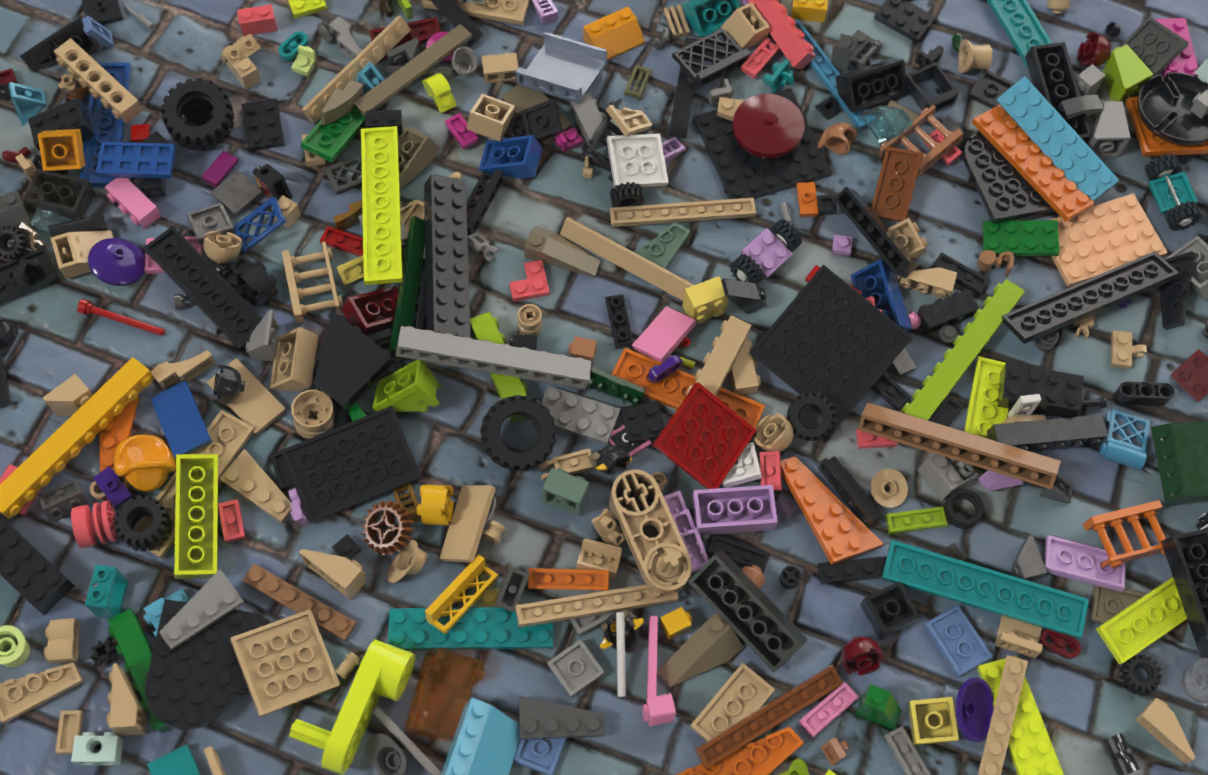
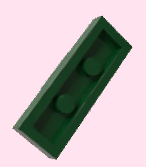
M594 367L590 371L588 389L591 386L595 387L598 393L602 390L607 394L623 399L622 403L624 404L626 401L631 402L632 407L642 403L645 388Z

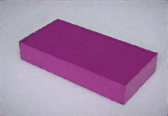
M223 150L201 177L204 181L217 187L239 163V160Z

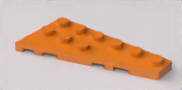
M796 456L781 460V474L831 565L879 549L884 545Z
M789 726L767 735L765 738L746 744L709 768H704L700 764L675 775H770L796 752L804 742Z

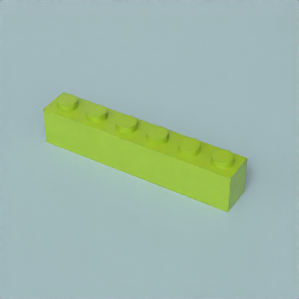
M490 312L470 319V329L475 340H487L491 343L506 344L504 334L498 331V320L496 317L493 318ZM490 373L501 400L514 395L527 396L526 392L528 390L524 380L520 381V378ZM512 415L509 417L511 423L527 418L524 415Z

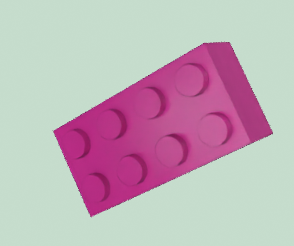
M1186 18L1155 19L1189 44L1160 73L1163 75L1162 77H1165L1169 72L1185 73L1198 77L1195 73L1198 69V64Z

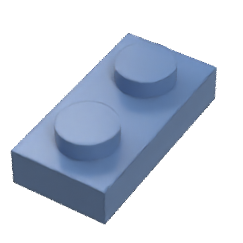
M89 16L82 19L83 29L88 36H92L98 43L105 45L107 48L114 46L111 32Z

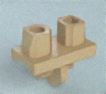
M605 508L598 517L591 520L595 530L599 533L605 544L619 546L625 540L623 532L608 509Z

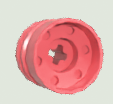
M109 500L103 501L102 504L99 502L94 503L93 512L88 505L72 508V528L76 542L81 549L96 546L97 536L102 544L108 543V539L110 542L118 540L119 535L115 529L117 524L114 522L117 515Z

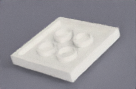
M660 134L607 137L606 141L614 188L616 185L620 186V183L626 184V182H630V184L635 182V184L638 183L641 187L668 185Z

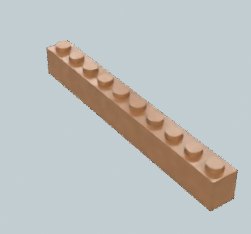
M868 402L861 415L858 430L1051 490L1061 462L1050 457Z

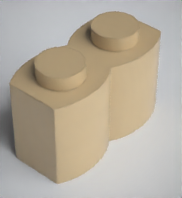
M76 618L50 620L49 626L46 627L45 631L46 638L49 639L47 646L44 648L45 659L52 665L77 662L79 656L80 622Z

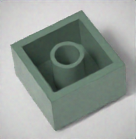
M551 468L542 488L543 503L580 516L588 498L589 482L581 476H571L563 469L556 470Z

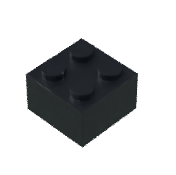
M900 581L865 597L860 604L879 640L914 625L920 618Z

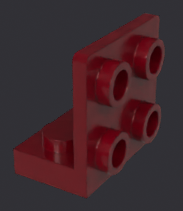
M1199 349L1171 374V377L1197 402L1208 394V357Z

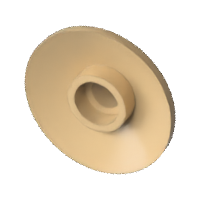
M891 468L882 469L872 478L871 494L879 505L893 508L903 503L908 493V485L905 477L899 471ZM885 485L888 487V492L884 489Z

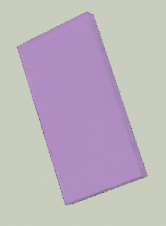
M1047 535L1045 538L1043 564L1047 573L1123 592L1125 589L1126 562H1122L1123 564L1116 568H1111L1110 566L1102 568L1101 564L1109 558L1105 549Z

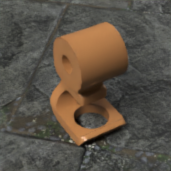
M985 250L980 253L976 264L981 271H989L992 266L999 268L1001 263L1005 261L1007 264L1005 277H1007L1013 268L1014 255L1007 251L996 257L994 251Z

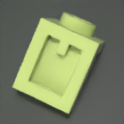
M299 45L297 48L299 54L291 68L293 72L309 76L317 62L316 54L312 48Z

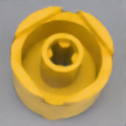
M421 485L420 496L422 499L421 504L417 506V515L421 516L423 524L449 525L448 522H451L454 511V501H451L450 495H454L452 486Z

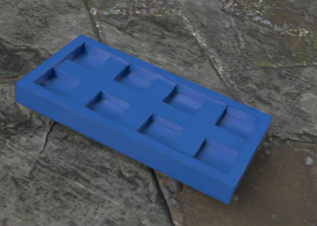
M101 142L96 174L98 177L171 179L176 146L175 144Z

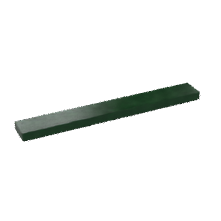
M417 216L411 217L402 269L403 282H400L389 351L396 354L401 326L413 327L425 248V221Z

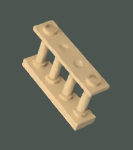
M322 242L324 251L304 256H291L289 249L281 251L297 324L305 323L303 315H307L308 312L336 307L338 315L342 314L340 307L344 306L342 296L337 294L330 259H333L331 248H327L326 242ZM321 259L326 260L327 267L302 273L294 272V267H297V264ZM329 274L330 283L305 289L297 287V283H300V280ZM332 290L334 297L332 300L309 305L301 304L300 299H303L304 296Z

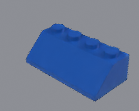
M879 259L851 275L854 288L861 291L864 298L873 296L877 309L882 310L887 317L907 332L912 329L896 274L884 260Z

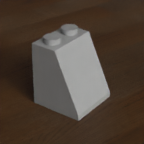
M1109 101L1104 103V111L1099 112L1091 129L1092 137L1087 142V145L1099 158L1119 157L1130 139L1123 102Z

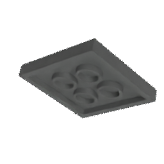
M1149 16L1120 48L1127 44L1153 73L1152 77L1159 75L1189 44L1179 35Z

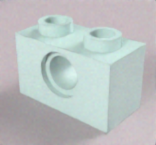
M83 732L82 736L74 737L71 762L77 766H120L123 739L113 732H105L104 736H96V733ZM102 744L101 750L98 753H94L95 746Z

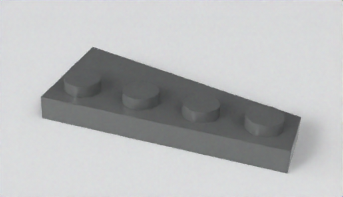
M519 696L520 740L605 737L603 713Z

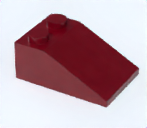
M396 286L348 297L341 311L349 320V323L353 327L355 325L358 326L365 336L388 328L390 329L394 324L399 290Z

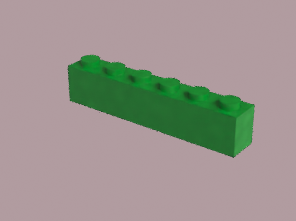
M130 608L108 619L110 624L108 631L112 639L116 638L118 645L115 647L121 657L124 656L126 660L124 667L129 675L132 674L134 678L132 685L137 693L140 692L143 698L140 700L143 709L145 711L148 710L151 716L148 718L152 729H157L163 733L171 729V727L160 722L152 713L145 694L146 678L153 649L137 614Z

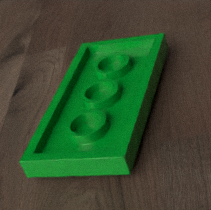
M354 107L343 117L327 125H322L320 120L303 139L301 148L329 162H333L365 125V116Z
M1058 220L1002 221L997 223L983 221L982 223L983 251H994L996 257L1007 251L1013 253L1014 256H1059Z

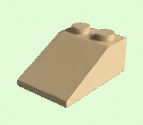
M305 549L299 551L305 565L350 600L367 582L364 576L365 572L362 570L363 567L356 560L351 562L346 557Z

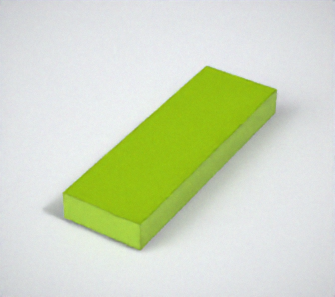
M944 506L885 515L889 535L948 526Z

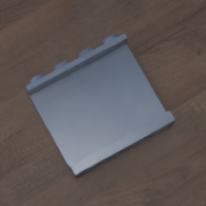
M544 32V45L527 69L518 67L515 71L517 85L580 104L608 63L607 50Z

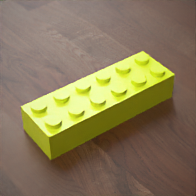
M176 454L175 579L212 578L217 573L218 454Z

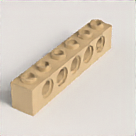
M71 38L54 50L57 56V63L62 68L65 66L73 78L77 77L83 88L87 87L95 99L99 98L106 109L110 108L112 114L118 120L121 118L127 123L143 111L139 101Z

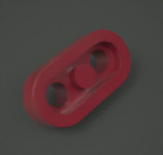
M1048 629L1044 630L1040 635L1039 643L1043 645L1044 649L1066 659H1073L1081 652L1079 641L1071 636ZM1046 638H1050L1052 643H1048ZM1066 646L1071 648V652L1066 650Z

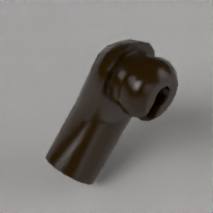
M380 0L379 7L387 17H391L394 14V11L389 6L392 0Z

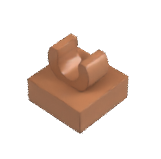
M835 737L820 748L830 765L833 766L847 756L844 750L850 747L846 740L839 743Z

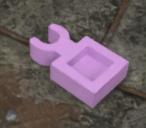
M294 488L288 491L292 500L290 503L292 508L290 513L293 520L302 525L310 523L297 489Z

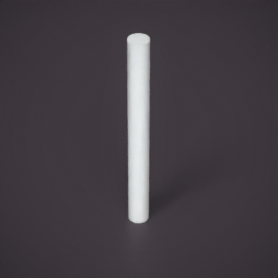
M616 612L618 697H625L624 612Z

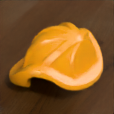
M147 434L134 435L124 439L117 446L114 454V470L116 475L125 476L126 480L134 488L143 492H150L160 488L165 483L169 473L176 471V460L170 446L160 437Z

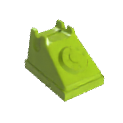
M415 360L377 382L373 409L377 412L392 406L395 412L419 411L425 413L429 410L427 406L436 407L439 405L436 392L442 385L428 369L426 361Z

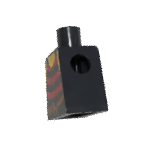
M265 164L263 167L257 166L253 170L259 188L269 199L274 196L278 201L282 195L288 199L293 198L284 176L272 166Z

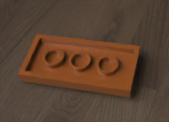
M887 146L871 209L879 219L895 222L907 219L923 157L922 152Z

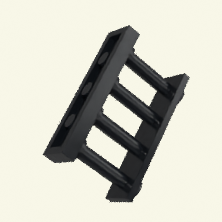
M619 98L615 102L612 101L609 105H614L615 109L621 110L618 107L623 100ZM607 112L590 141H587L581 148L583 152L580 158L583 159L589 154L610 169L609 172L611 174L608 180L613 183L610 160L594 148L597 141L607 147V138L602 135L606 127L617 136L624 135L619 127L610 121L611 116ZM649 130L642 131L634 135L648 134Z

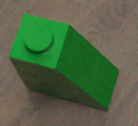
M870 684L861 696L855 715L895 730L902 710L891 692Z

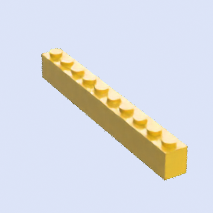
M132 357L0 484V513L8 520L16 516L21 508L31 501L42 487L50 483L53 476L61 472L72 458L78 456L80 450L86 444L91 443L95 436L105 429L115 416L122 413L124 407L129 402L134 401L138 394L152 383L154 377L150 370Z

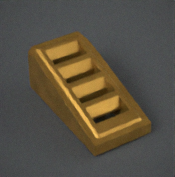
M411 482L393 489L396 502L404 507L412 506L406 510V512L412 514L408 520H413L414 523L421 521V516L417 515L418 501ZM408 490L410 491L408 493L398 496V494Z

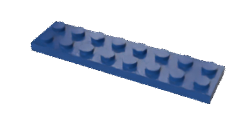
M98 63L129 92L132 70L130 63ZM90 94L88 111L95 136L84 141L83 150L86 165L80 170L79 185L80 187H105L117 177H98L96 174L101 142H123L125 122L121 118L118 120L112 114L110 108L106 109L99 98L95 99Z

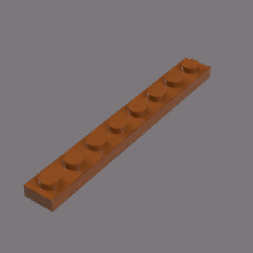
M829 665L694 750L703 767L709 768L837 688L843 682L834 665Z

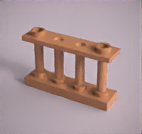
M932 105L929 109L925 108L917 119L889 142L885 141L880 146L879 157L882 159L885 156L887 146L895 148L900 143L908 150L921 152L907 139V137L915 132L931 147V151L927 155L923 154L918 173L919 177L962 141L963 132L960 129L949 132L934 117L936 107ZM928 121L945 137L941 143H936L921 126Z

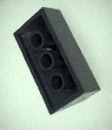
M888 59L835 76L838 95L851 112L908 94L904 59Z

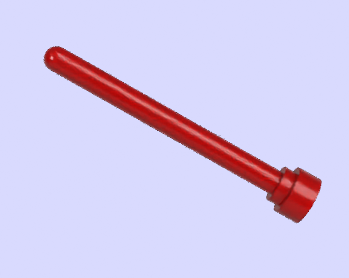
M81 299L78 303L77 312L87 315L93 313L160 336L165 334L163 328L96 307L89 300Z

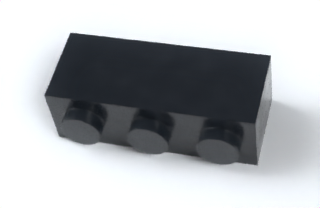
M967 289L962 292L957 291L948 298H939L933 304L922 305L917 315L920 316V326L927 336L939 331L945 325H954L973 317L978 311L979 306Z

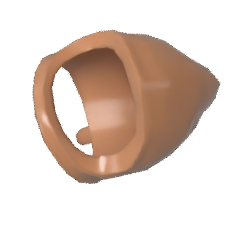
M847 123L833 124L822 134L818 148L825 146L834 153L847 154L850 152V144L856 139L857 131Z

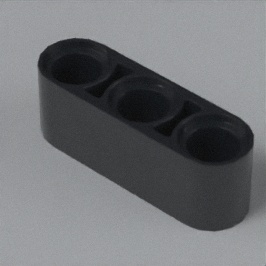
M1126 381L1121 383L1116 389L1113 398L1118 404L1164 406L1174 396L1175 390L1168 383Z

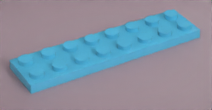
M1025 76L996 99L999 105L1040 150L1052 159V163L1064 171V176L1069 181H1073L1076 184V188L1086 194L1093 202L1119 182V179Z

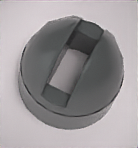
M182 294L173 295L175 310L183 309L187 306L188 303H182V300L187 299L186 296Z

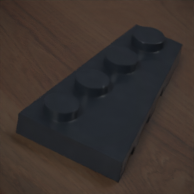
M1192 251L1165 259L1166 262L1179 272V276L1175 280L1159 286L1162 324L1165 330L1183 326L1185 323L1195 253Z

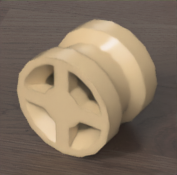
M488 520L487 528L482 532L481 536L492 543L499 544L501 541L500 536L505 532L506 528L496 521Z

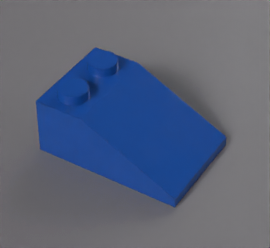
M533 135L506 138L500 141H487L479 171L494 174L497 169L503 172V176L518 179L535 177L543 148Z

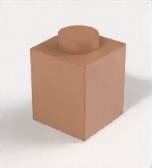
M575 336L573 343H569L568 354H570V357L590 360L593 366L597 341Z

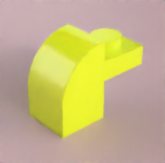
M436 73L422 80L428 96L433 97L440 113L457 106L450 91L451 87L441 73Z

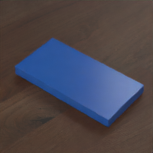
M186 380L150 398L175 459L176 454H191L213 443Z

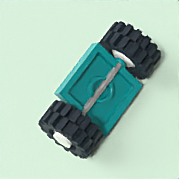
M1161 155L1160 158L1157 159L1156 157L1154 161L1146 164L1144 169L1149 179L1148 186L1160 214H1165L1164 216L1169 228L1172 231H1178L1179 229L1183 230L1185 227L1187 229L1190 225H1195V222L1198 223L1202 219V213L1185 171L1181 172L1182 168L1176 155Z

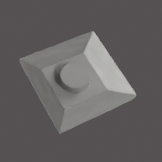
M269 310L252 332L250 342L246 344V352L249 353L251 360L274 361L279 325L273 310Z

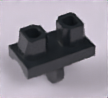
M1122 733L1101 741L1117 775H1126L1140 769L1132 754L1133 750L1129 748Z

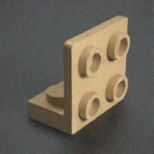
M1001 616L994 646L1036 658L1042 652L1043 645L1039 644L1042 628Z

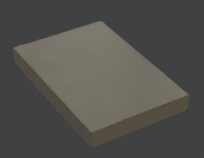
M1093 585L1089 622L1103 624L1146 594L1127 589L1119 592Z

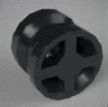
M786 566L779 576L780 585L788 590L797 587L801 579V573L795 566Z

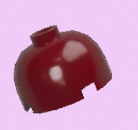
M1091 32L1085 37L1088 38L1086 42H1081L1077 53V60L1081 61L1079 64L1084 67H1089L1093 64L1097 68L1109 60L1111 44L1102 34Z
M853 637L844 646L841 654L844 669L850 675H853L852 672H858V675L872 673L880 668L879 663L881 661L883 663L885 661L879 644L868 637Z

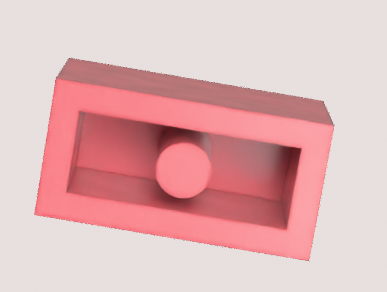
M272 4L237 10L243 36L278 31Z

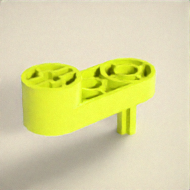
M374 640L363 657L332 731L296 719L295 723L291 726L289 737L324 750L321 761L322 768L344 775L357 753L373 715L372 710L376 707L380 696L398 701L404 693L413 671L415 654Z

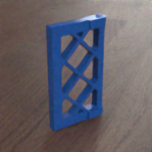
M273 196L233 226L235 235L242 240L241 251L246 253L250 248L285 224L286 219L277 198ZM271 206L273 207L271 213L266 212ZM265 214L270 215L268 224L262 225ZM260 215L258 223H253V220ZM274 217H277L278 221L273 224ZM251 225H256L254 236L248 235ZM246 226L245 232L242 233L241 229ZM261 227H265L266 230L259 234ZM247 237L253 238L246 244Z

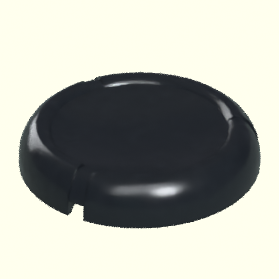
M1169 72L1165 77L1159 74L1146 81L1139 92L1137 108L1142 122L1151 133L1166 142L1182 146H1193L1208 142V114L1201 119L1190 111L1194 104L1192 101L1195 96L1203 94L1208 90L1207 82L1201 81L1198 77L1177 72Z

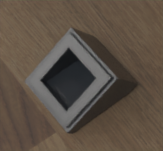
M829 96L815 105V108L826 120L841 111L833 96Z

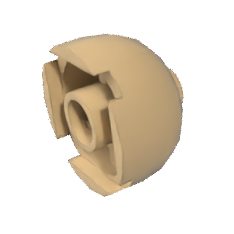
M221 231L206 233L203 248L206 255L216 264L229 263L239 256L242 247L240 237L230 232H227L226 235L220 234Z
M776 413L777 415L774 416L770 414L765 416L755 428L757 433L756 437L754 436V440L759 447L767 452H781L793 440V427L788 419L780 413Z

